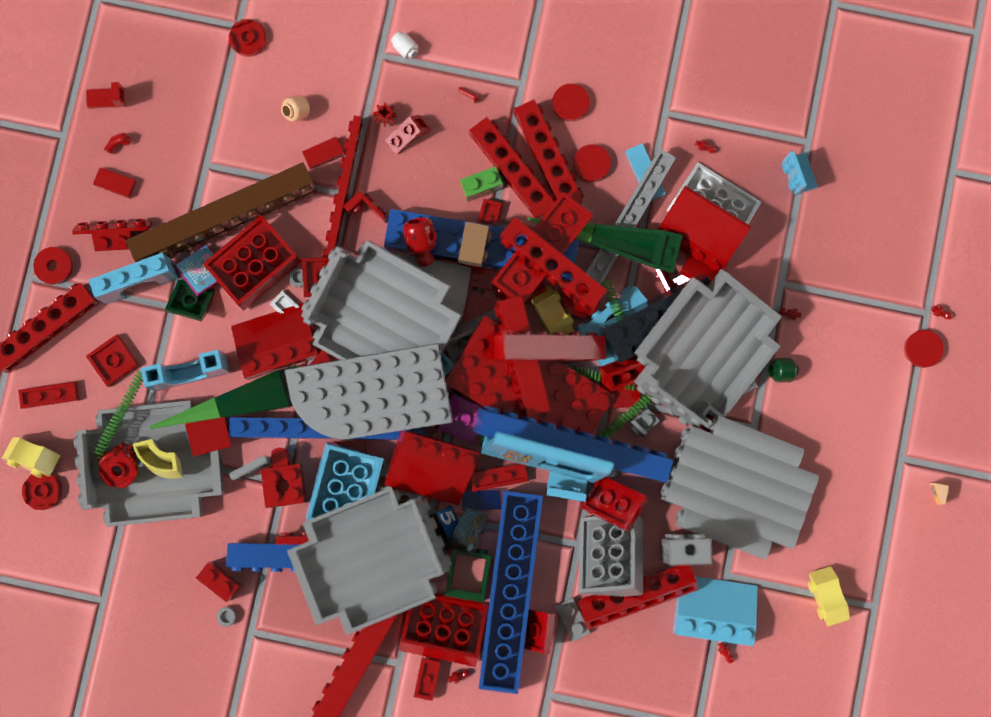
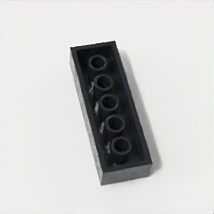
M700 274L694 277L706 287L711 283L708 276ZM690 280L599 325L614 360L622 363L637 355L634 352Z

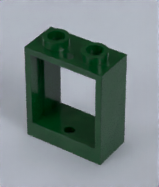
M457 545V549L453 548L452 565L449 567L450 571L448 573L445 596L484 602L491 555L488 554V550L476 549V552L468 551L469 547ZM457 554L486 559L480 592L451 588Z

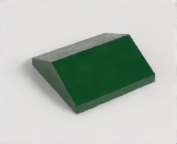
M178 279L164 310L168 313L202 322L209 312L215 289L210 288L197 297L186 281Z

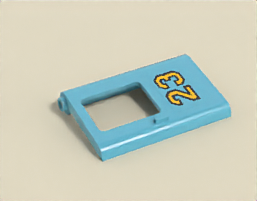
M496 432L495 438L485 436L481 449L482 454L592 483L609 475L614 464Z

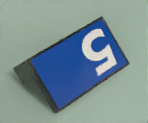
M451 505L429 515V518H434L437 528L434 529L436 536H441L445 547H442L443 552L468 540L466 535L462 537L458 533L459 530L463 529Z

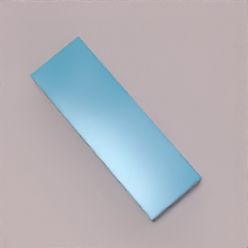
M643 143L625 150V154L638 182H640L651 163ZM661 184L651 201L666 195Z

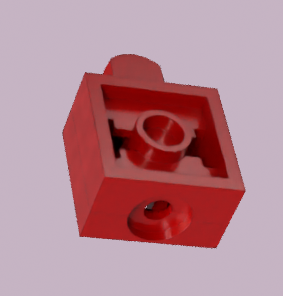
M281 447L275 448L271 452L272 468L261 469L265 508L307 503L303 464L291 465L289 451Z

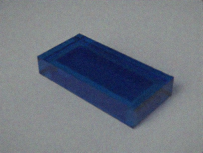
M500 490L464 492L462 496L463 511L501 509Z

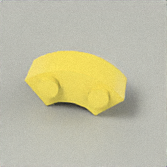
M548 285L546 286V292L531 299L549 335H553V332H564L565 335L575 332L572 324H574L573 318L569 313L566 314L559 302L561 297L557 290L553 291Z
M13 437L2 459L6 460V464L13 468L22 467L31 471L32 475L42 478L43 475H51L61 455L45 447Z
M153 439L133 443L138 458L151 472L163 478H183L180 459L174 452L166 453L160 451Z
M832 567L810 572V581L807 583L810 592L814 593L818 604L817 613L820 620L824 619L827 626L850 620L848 604L843 596L839 579Z

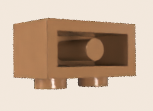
M466 222L458 258L459 263L482 267L483 262L486 263L488 251H485L486 243L490 244L492 232H489V226Z

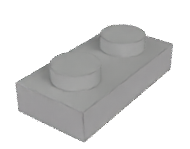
M573 597L555 606L573 642L590 634Z

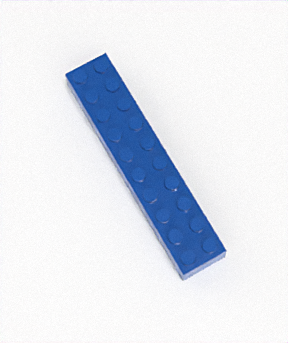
M390 209L384 241L385 249L417 255L407 250L403 226L411 219L425 217L433 222L437 234V244L430 251L434 258L459 262L458 258L467 221ZM486 225L489 226V232H492L490 244L486 243L485 251H488L486 263L483 262L482 266L502 269L515 253V250L512 247L508 249L501 243L500 235L505 228ZM517 238L516 243L521 245L525 238ZM576 239L563 254L574 264L576 263L579 240ZM557 264L551 270L557 269ZM569 273L562 275L563 280L572 281L573 279Z
M485 406L484 409L479 408L473 429L477 434L495 438L496 432L611 462L614 463L612 469L665 483L668 482L673 460L667 458L668 454L653 449H651L650 453V449L634 444L633 448H631V444L615 440L612 443V439L600 435L593 438V434L578 430L577 434L574 429L561 425L558 429L555 424L542 420L541 424L537 423L538 420L527 416H522V419L518 418L519 415L504 411L501 414L499 413L500 410Z
M504 491L478 689L518 694L543 496Z

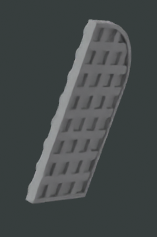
M439 344L285 370L290 399L297 414L312 429L331 438L351 439L453 422Z

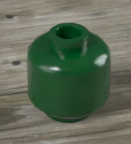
M776 358L770 363L768 372L775 382L790 383L798 375L799 367L792 358Z

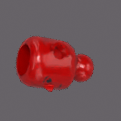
M425 217L407 221L403 226L407 250L410 253L417 254L416 263L420 267L433 264L434 256L430 251L437 244V234L433 222Z

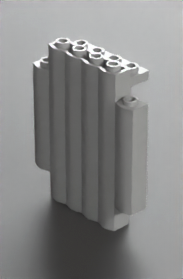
M370 240L360 245L358 249L359 256L341 246L332 249L328 257L330 259L328 265L322 268L319 274L321 276L319 282L315 283L310 293H312L310 300H306L302 306L303 313L301 316L304 317L303 321L309 325L315 323L321 327V329L318 328L313 336L315 339L313 345L340 360L439 344L442 356L463 316L459 311L443 303L452 285Z
M723 270L718 272L708 287L692 277L634 352L639 356L637 360L646 366L634 381L638 385L637 390L645 396L649 393L652 396L651 400L657 405L664 404L666 406L664 410L672 416L675 414L680 416L678 420L684 425L688 426L691 424L693 427H697V425L700 427L703 424L709 428L712 421L705 415L709 413L713 417L718 415L725 418L780 348V345L767 335L781 319V316Z
M181 401L134 406L126 410L127 413H124L125 417H123V420H120L121 424H119L120 427H117L116 434H113L114 437H110L112 441H109L110 444H107L106 452L113 451V448L116 445L120 446L122 441L131 444L153 439L160 451L166 453L174 452L181 462L183 478L169 479L160 477L151 472L135 454L139 472L134 482L125 488L108 486L99 476L100 461H97V454L93 451L100 452L95 447L101 448L97 445L98 443L104 445L99 442V440L106 442L101 439V437L107 438L102 433L108 434L104 430H109L106 426L112 427L108 423L114 424L110 419L115 420L112 416H116L114 412H119L116 409L97 410L98 415L95 417V422L99 430H78L76 437H74V447L77 448L75 464L79 470V475L77 476V486L80 487L78 504L81 506V510L105 508L103 521L106 523V527L203 517L202 497L225 495L221 450L193 457L185 424L155 429L149 428L155 423L194 407V402ZM114 466L115 472L123 473L120 466Z
M715 416L711 420L712 424L708 428L710 429L709 432L693 426H687L681 434V445L677 447L674 453V458L676 459L671 467L668 482L661 489V499L663 501L682 507L676 515V526L696 534L705 535L709 539L762 559L767 558L772 542L794 549L819 478L816 474L798 468L803 458L804 449L721 416Z
M392 487L303 522L309 542L289 549L287 552L316 625L339 616L345 634L348 635L435 599L436 587L434 582L429 583L428 579L435 576L438 577L450 571L449 566L452 563L449 555H444L442 547H445L441 536H436L434 529L437 528L433 517L429 518L427 511L430 508L426 499L422 500L420 496L398 505V501L401 500L397 489L393 491Z

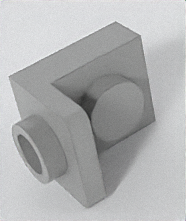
M646 407L630 422L632 425L630 429L637 436L641 435L644 437L660 420Z

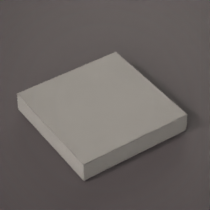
M263 455L229 473L232 480L241 481L271 465V457Z

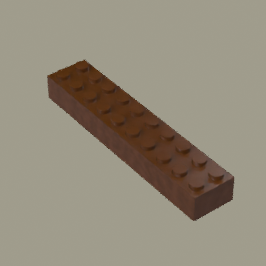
M304 162L125 241L135 262L160 253L172 259L175 257L174 254L188 252L192 250V246L206 244L215 236L222 237L233 228L234 230L240 229L245 226V223L253 222L260 215L274 214L285 205L289 207L296 204L297 200L301 198L308 199L314 196L317 189Z

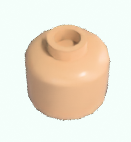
M295 95L283 101L281 111L287 120L296 122L308 117L310 106L303 96Z

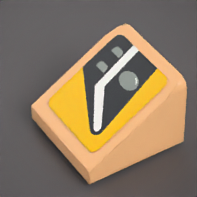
M930 483L937 505H945L949 486Z

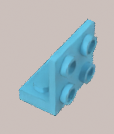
M794 151L789 152L783 159L782 169L788 175L790 190L794 191L796 196L817 189L818 186L806 153L796 155Z
M550 471L546 495L585 502L587 481Z

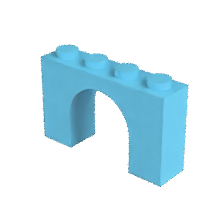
M160 253L89 279V283L96 299L106 304H111L124 299L123 290L131 286L149 281H156L163 285L179 279L173 260Z
M636 286L632 288L626 287L620 293L622 296L619 298L620 305L624 309L623 312L648 301ZM608 302L605 305L607 308L604 311L598 310L595 312L588 324L583 322L576 328L578 332H581V336H586L585 333L597 332V336H603L599 325L615 314L612 312L615 309H611L612 306H609L612 302ZM606 341V359L597 360L596 362L599 366L616 361Z
M219 350L199 354V360L185 364L165 366L159 363L141 368L144 386L155 391L231 373L227 354Z

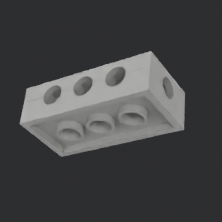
M696 533L684 535L665 534V538H660L661 562L670 565L712 564L711 539L705 538V535Z

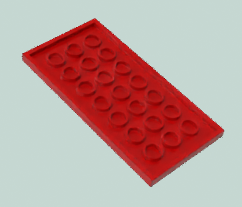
M483 316L448 374L446 384L483 407L496 408L500 410L499 413L501 414L504 411L512 412L519 415L518 418L522 419L524 413L520 412L518 406L520 397L519 394L515 393L513 383L516 382L515 377L511 375L508 365L511 361L495 360L494 336L501 335L499 324ZM538 361L550 411L528 417L538 420L537 423L541 424V420L553 423L558 429L560 425L574 429L577 434L578 430L593 434L615 395L559 361Z

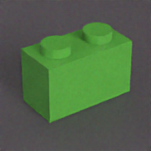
M496 166L460 179L467 202L503 189V183Z

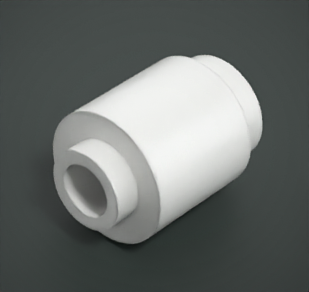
M399 31L391 39L393 47L405 59H412L417 55L419 46L406 33Z

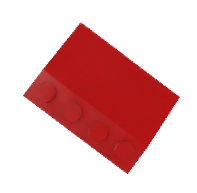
M685 185L657 230L683 235L679 249L687 254H691L695 259L705 262L711 269L720 271L726 266L752 226Z
M260 215L205 261L203 265L233 301L244 311L302 261L267 220Z
M304 302L298 304V308L291 306L282 309L284 313L276 311L231 326L244 379L251 380L276 370L313 360L320 353L318 347L313 345L315 339L313 338L314 333L311 325L303 321L304 317L301 316Z
M401 430L384 485L459 505L473 474L479 452L475 449L412 431Z
M435 593V599L408 609L399 651L476 667L489 604Z

